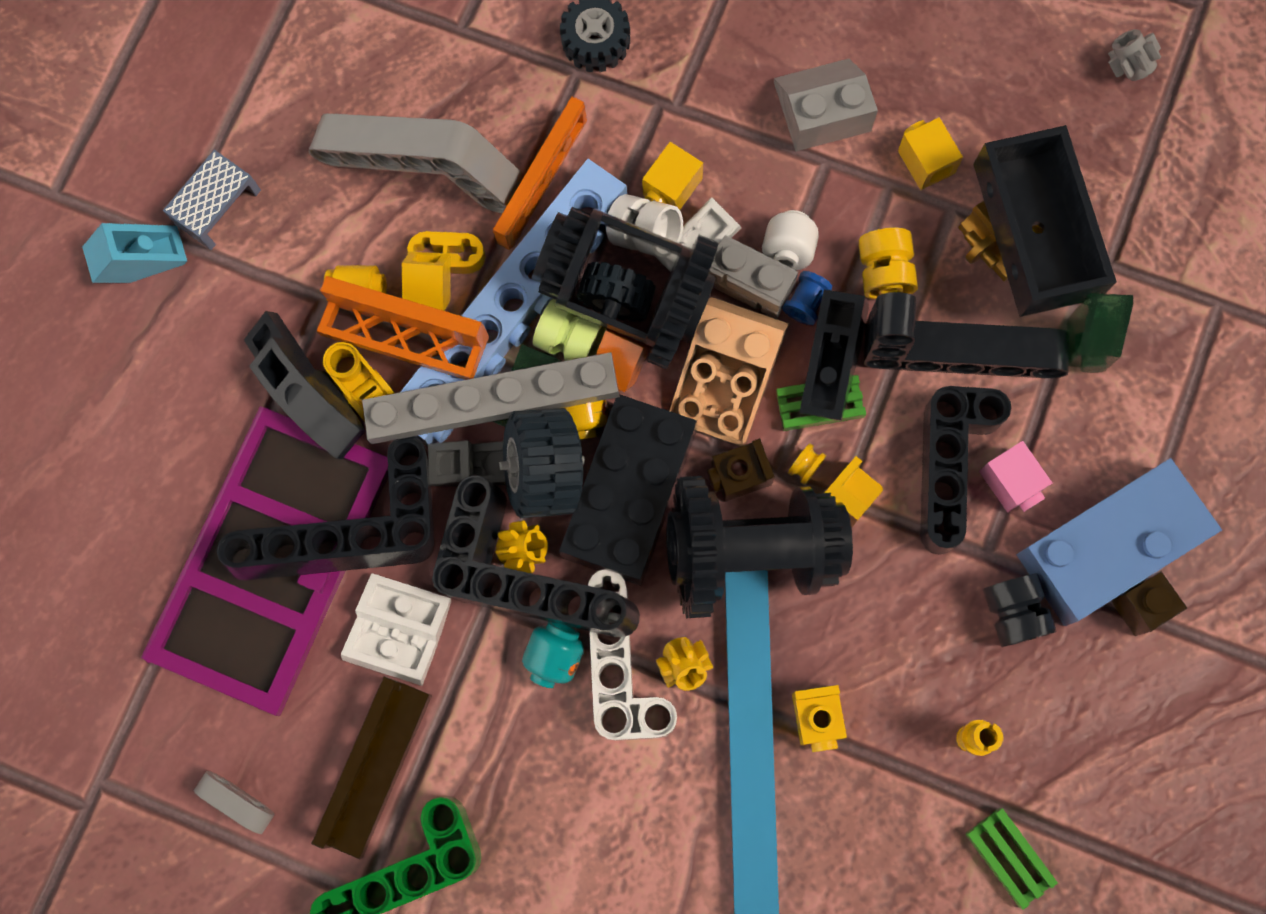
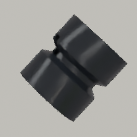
M1037 573L1007 580L983 589L990 612L998 614L999 617L994 626L1001 647L1018 644L1057 632L1050 609L1041 606L1040 602L1045 598V594Z

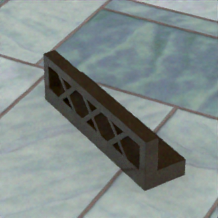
M383 677L311 843L312 845L321 849L332 847L357 859L364 857L431 700V694L397 680Z

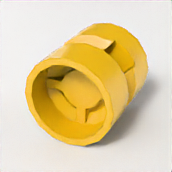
M883 228L868 232L859 238L860 260L862 265L867 266L862 272L864 295L866 298L876 300L879 295L884 293L902 292L913 294L918 290L916 267L913 263L909 262L914 257L911 231L904 228Z

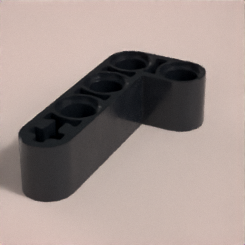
M946 386L937 390L925 406L923 418L920 537L924 547L931 553L938 555L946 554L960 545L965 538L967 528L968 435L991 434L997 431L1008 419L1012 409L1011 401L1000 390ZM938 402L951 404L955 409V417L948 418L941 415L937 410L936 404ZM987 404L993 407L996 411L997 419L989 420L984 418L980 413L979 405ZM946 442L951 445L954 450V458L947 459L940 456L936 451V443ZM943 482L948 484L953 490V499L943 500L935 493V483ZM952 511L944 518V531L951 533L952 536L946 541H942V535L935 533L934 530L942 524L943 513Z

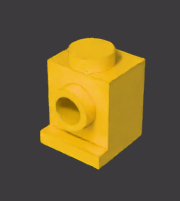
M839 685L792 693L800 745L811 744L812 752L838 749L837 740L847 738L839 696ZM817 711H824L829 716V723L825 728H820L814 723L813 717Z

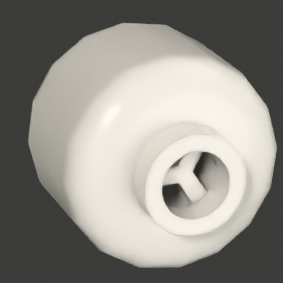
M789 210L772 217L767 225L762 244L763 254L796 271L802 270L809 266L814 258L819 238L818 227L803 212Z

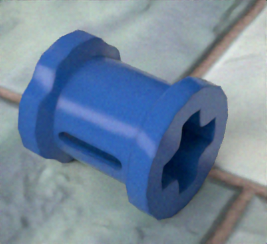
M802 271L798 277L799 285L791 300L785 301L782 309L797 322L814 325L818 319L816 312L821 304L823 291H832L833 286L822 276L810 271Z

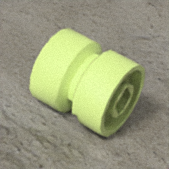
M552 299L539 319L533 336V346L552 355H556L561 351L565 361L596 355L607 328L556 308L557 300Z

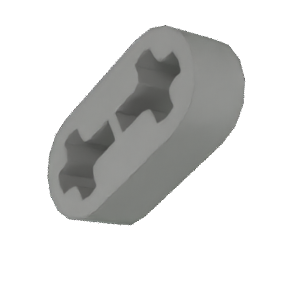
M211 771L205 772L193 790L201 799L257 834H263L275 815L266 805Z

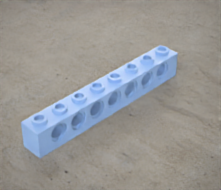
M590 159L584 162L462 314L463 317L482 322L486 330L498 332L497 338L493 342L486 344L474 378L498 374L505 364L506 359L504 356L513 345L518 347L524 342L531 330L529 326L538 314L542 315L548 303L553 299L539 293L540 282L530 279L528 275L536 266L541 249L557 213L560 212L568 215L572 207L579 210L591 207L608 213L613 202L619 196L627 194L626 184ZM600 225L590 253H593L603 241L605 225ZM510 299H520L523 301V305L516 311L510 312L503 309L505 303ZM459 344L444 353L449 363L457 365L461 361H468L472 348ZM440 355L433 357L434 359L442 361ZM421 366L401 392L463 381L465 379ZM453 429L417 435L415 437L428 446V444H433L437 441L439 443L445 441Z

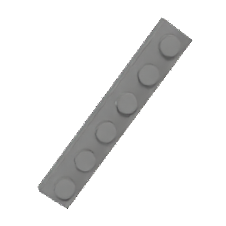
M610 352L363 399L362 402L367 440L371 444L507 419L513 411L565 408L617 398L620 395L613 357Z

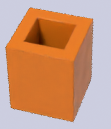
M607 329L596 355L612 353L619 392L620 390L626 392L636 383L651 346Z

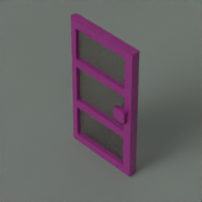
M260 406L141 658L147 663L158 665L272 715L281 716L346 571L238 580L229 573L219 560L217 555L218 543L223 536L237 530L370 518L388 478L387 457L355 444L343 459H336L308 436L291 418ZM327 541L323 543L318 553H331L336 548L338 542ZM282 546L278 549L275 557L285 558L289 556L294 546ZM243 549L237 552L232 562L244 561L249 556L250 549Z

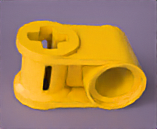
M337 342L325 351L323 365L327 373L343 391V396L364 422L363 399L395 394L377 370L372 369L352 344ZM345 357L354 358L355 362L351 370L346 373L337 372L336 367L341 359Z

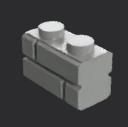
M725 235L717 247L718 249L709 272L710 275L716 277L713 288L755 310L760 308L761 313L777 319L782 311V306L788 300L795 287L798 271Z

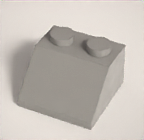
M850 59L774 78V85L795 151L872 131L878 110L866 74Z

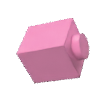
M1024 441L991 460L979 471L1007 513L1020 506L1023 512L1032 508L1045 499L1041 491L1052 484V481Z

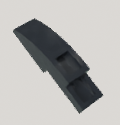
M265 311L244 339V342L255 357L249 367L270 396L308 436L336 459H343L364 434L365 428L330 375L325 371L314 369L279 314Z

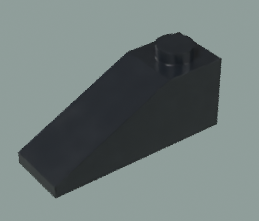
M831 290L823 291L800 414L842 421L863 341L870 305L866 296Z

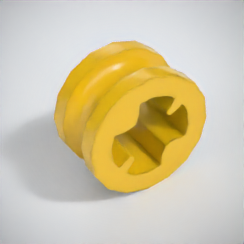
M811 443L805 447L788 471V474L791 476L799 475L801 478L800 483L803 485L810 480L827 456L823 452L821 454L815 453L813 450L814 445Z

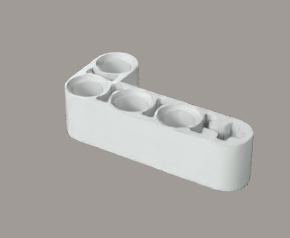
M604 569L596 572L589 580L588 586L601 589L604 587V582L611 581L614 588L620 589L616 593L628 599L625 580L619 573ZM620 605L613 607L614 611L621 609ZM612 612L608 614V622L615 623L620 618V614ZM590 631L593 714L595 728L599 734L615 741L654 739L669 735L674 730L677 722L676 709L672 703L659 697L633 698L630 635L621 637L615 644L607 645L600 642L598 633ZM617 665L624 671L622 684L613 689L604 687L600 680L601 672L607 666ZM653 706H663L670 713V723L663 730H652L646 724V713ZM612 708L623 710L627 718L624 729L617 733L606 731L602 723L605 712Z

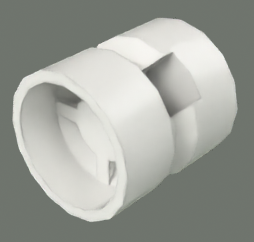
M624 194L613 202L608 212L612 216L679 243L681 240L683 217L677 206L657 201L650 202L648 199ZM606 226L608 239L613 245L636 251L639 250L642 253L662 258L672 254Z

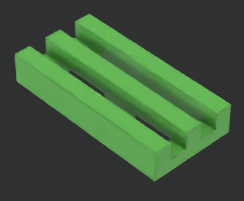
M858 375L853 376L847 403L853 402L854 408L844 411L842 421L865 418L866 416L865 406L863 407L862 402L863 395L859 388L860 381ZM805 384L777 388L776 395L783 431L842 422L817 416L790 419L789 413L800 411L802 401L787 403L786 399L803 396Z
M998 808L965 833L1020 909L1024 910L1030 905L1032 900L1040 898L1044 891L1058 884L1003 808ZM999 822L1041 878L1039 882L1036 883L997 831L994 826L995 823ZM986 831L1028 888L1026 892L1021 893L979 836Z

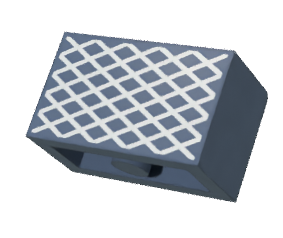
M214 149L163 211L176 226L209 250H212L216 244L208 236L209 231L245 189L255 196L260 193L261 189L251 175Z

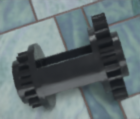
M572 207L568 215L560 212L557 213L541 249L532 279L540 282L539 293L557 300L556 308L651 346L647 362L667 369L677 351L680 340L686 343L690 342L704 312L716 279L709 272L719 243L699 234L692 248L596 208L589 214ZM601 224L677 255L646 333L616 321L622 304L606 298L600 314L570 302Z
M702 476L677 478V484L674 486L675 494H673L674 508H672V511H669L667 517L666 546L672 584L674 586L677 585V593H680V606H682L686 619L711 617V613L714 612L713 603L722 598L726 572L792 569L795 584L802 595H816L821 587L838 585L839 577L849 573L853 556L851 522L845 505L842 502H836L835 496H831V493H815L809 486L796 487L790 498L788 517L723 520L718 498L713 491L708 492V486H705V479Z

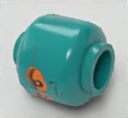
M552 622L534 628L522 657L523 666L532 673L530 680L546 688H554L555 683L565 684L572 681L584 654V645L578 639L580 633L572 627Z

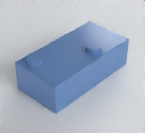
M1172 458L1016 555L1029 575L1038 574L1046 600L1063 625L1067 626L1085 618L1216 535L1222 529Z

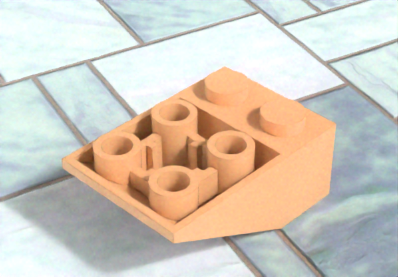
M711 297L696 328L669 411L697 420V431L739 446H744L776 361L788 323Z

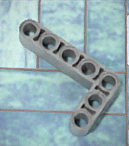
M327 113L321 116L308 150L313 158L331 166L443 174L479 205L497 213H503L522 178L520 170L476 129L456 120Z

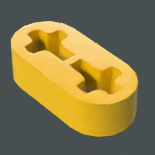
M419 232L410 239L407 247L409 254L410 251H424L425 245L431 244L435 252L450 254V273L454 274L474 273L480 270L486 259L485 250L480 239L469 233ZM465 246H471L473 253H476L470 255L468 261H462L461 256L456 254L464 252Z

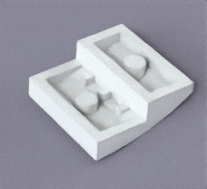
M371 573L356 607L357 618L341 652L342 660L422 686L446 621L451 598Z

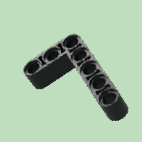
M890 292L881 294L876 298L865 323L864 365L870 368L887 370L1060 378L1067 376L1069 373V332L1056 328L916 321V297L908 293Z
M412 436L393 440L388 447L387 459L391 516L229 532L218 543L217 555L219 560L229 573L238 580L267 579L424 562L432 555L435 546L432 492L429 480L428 458L424 444L420 439ZM415 455L419 457L412 465L399 464L405 456ZM415 493L421 495L420 500L415 504L405 505L401 503L402 499L408 494ZM416 532L424 535L422 541L416 545H406L403 543L406 536ZM372 536L381 538L380 543L375 548L370 550L361 548V544L367 538ZM327 541L338 542L336 548L331 553H318L323 543ZM282 546H294L289 556L285 558L275 557L278 549ZM243 549H250V554L244 561L232 562L237 552Z
M471 475L459 483L433 570V584L439 592L464 603L613 637H626L637 629L640 622L638 607L632 601L616 592L491 565L498 539L497 534L500 532L507 506L506 495L501 488L479 475ZM486 492L484 502L477 506L479 496ZM475 531L473 542L466 547L467 537ZM463 572V580L461 584L455 588V579L457 575ZM498 580H501L502 585L499 593L492 597L493 585ZM540 588L541 594L538 602L530 606L529 600L532 592ZM580 596L579 609L574 614L569 615L568 606L570 601ZM620 605V618L615 623L609 625V611L614 606Z

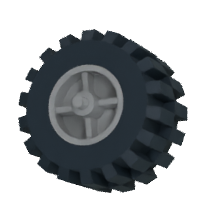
M565 408L513 411L505 426L503 461L499 462V468L504 470L507 494L516 515L520 518L573 514L575 509H577L582 492L584 456H582L579 434L571 414Z

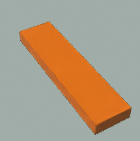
M571 96L493 228L497 244L508 250L513 248L586 124L587 117L583 101Z

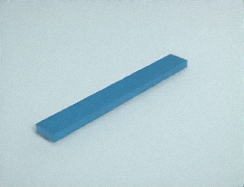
M768 570L726 572L725 604L734 914H779Z

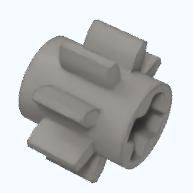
M1134 29L1116 38L1112 43L1113 51L1108 53L1111 58L1108 63L1116 77H1120L1125 73L1129 80L1137 81L1147 77L1156 69V60L1161 58L1159 53L1161 47L1153 32L1144 37L1140 30Z

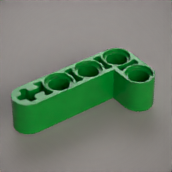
M448 796L435 798L426 803L422 809L420 819L430 848L429 850L321 894L312 903L310 914H328L327 909L350 899L353 900L355 907L340 914H382L462 881L474 874L481 863V851L462 803L456 798ZM441 804L450 807L454 814L453 824L447 830L440 829L434 822V812ZM454 847H462L469 854L470 862L465 871H456L449 863V854ZM413 864H419L427 871L428 880L424 888H415L408 880V872ZM372 881L379 882L386 890L385 901L380 906L370 902L367 896V889Z

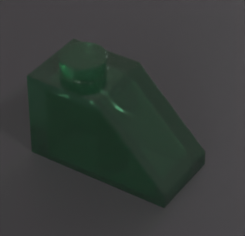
M1090 293L1067 319L1069 366L1081 367V371L1086 373H1100L1106 371L1107 368L1121 357L1133 308V295Z

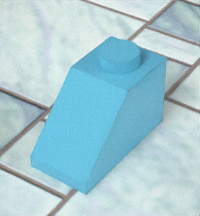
M101 223L82 246L92 283H132L182 266L187 262L177 226Z

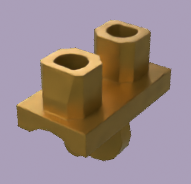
M982 201L972 209L971 214L957 227L965 236L964 239L972 247L965 256V259L970 264L982 259L1005 282L1008 280L985 202Z

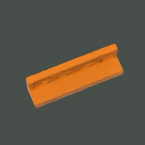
M329 276L325 277L320 292L328 300V304L317 328V333L320 336L346 342L353 346L465 380L474 378L489 339V335L482 322ZM339 308L354 312L359 322L344 331L332 328ZM361 315L368 316L370 318L363 320ZM383 321L391 323L397 335L383 342L372 339L369 328ZM399 326L404 327V328H408V329L405 330V331H403V332H401ZM363 332L365 337L358 336L357 334ZM420 333L430 335L435 347L420 354L410 351L406 340ZM437 337L447 341L440 344ZM401 343L404 349L395 347V345ZM459 344L472 348L465 368L449 363L444 352ZM440 355L442 361L434 359L433 357Z

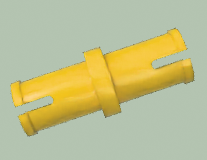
M973 720L958 730L956 741L963 751L977 756H984L997 750L1002 745L1003 733L1000 727L994 723L991 725L984 720Z

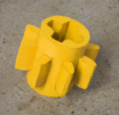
M525 520L509 523V530L498 532L499 539L495 552L499 560L504 564V568L533 573L535 571V564L546 562L544 557L547 554L548 542L545 535L539 531L540 526L538 524L527 526Z
M686 637L675 638L668 642L663 649V657L656 659L666 686L670 688L676 684L683 691H690L700 687L707 678L706 671L713 669L703 642L699 640L693 644Z

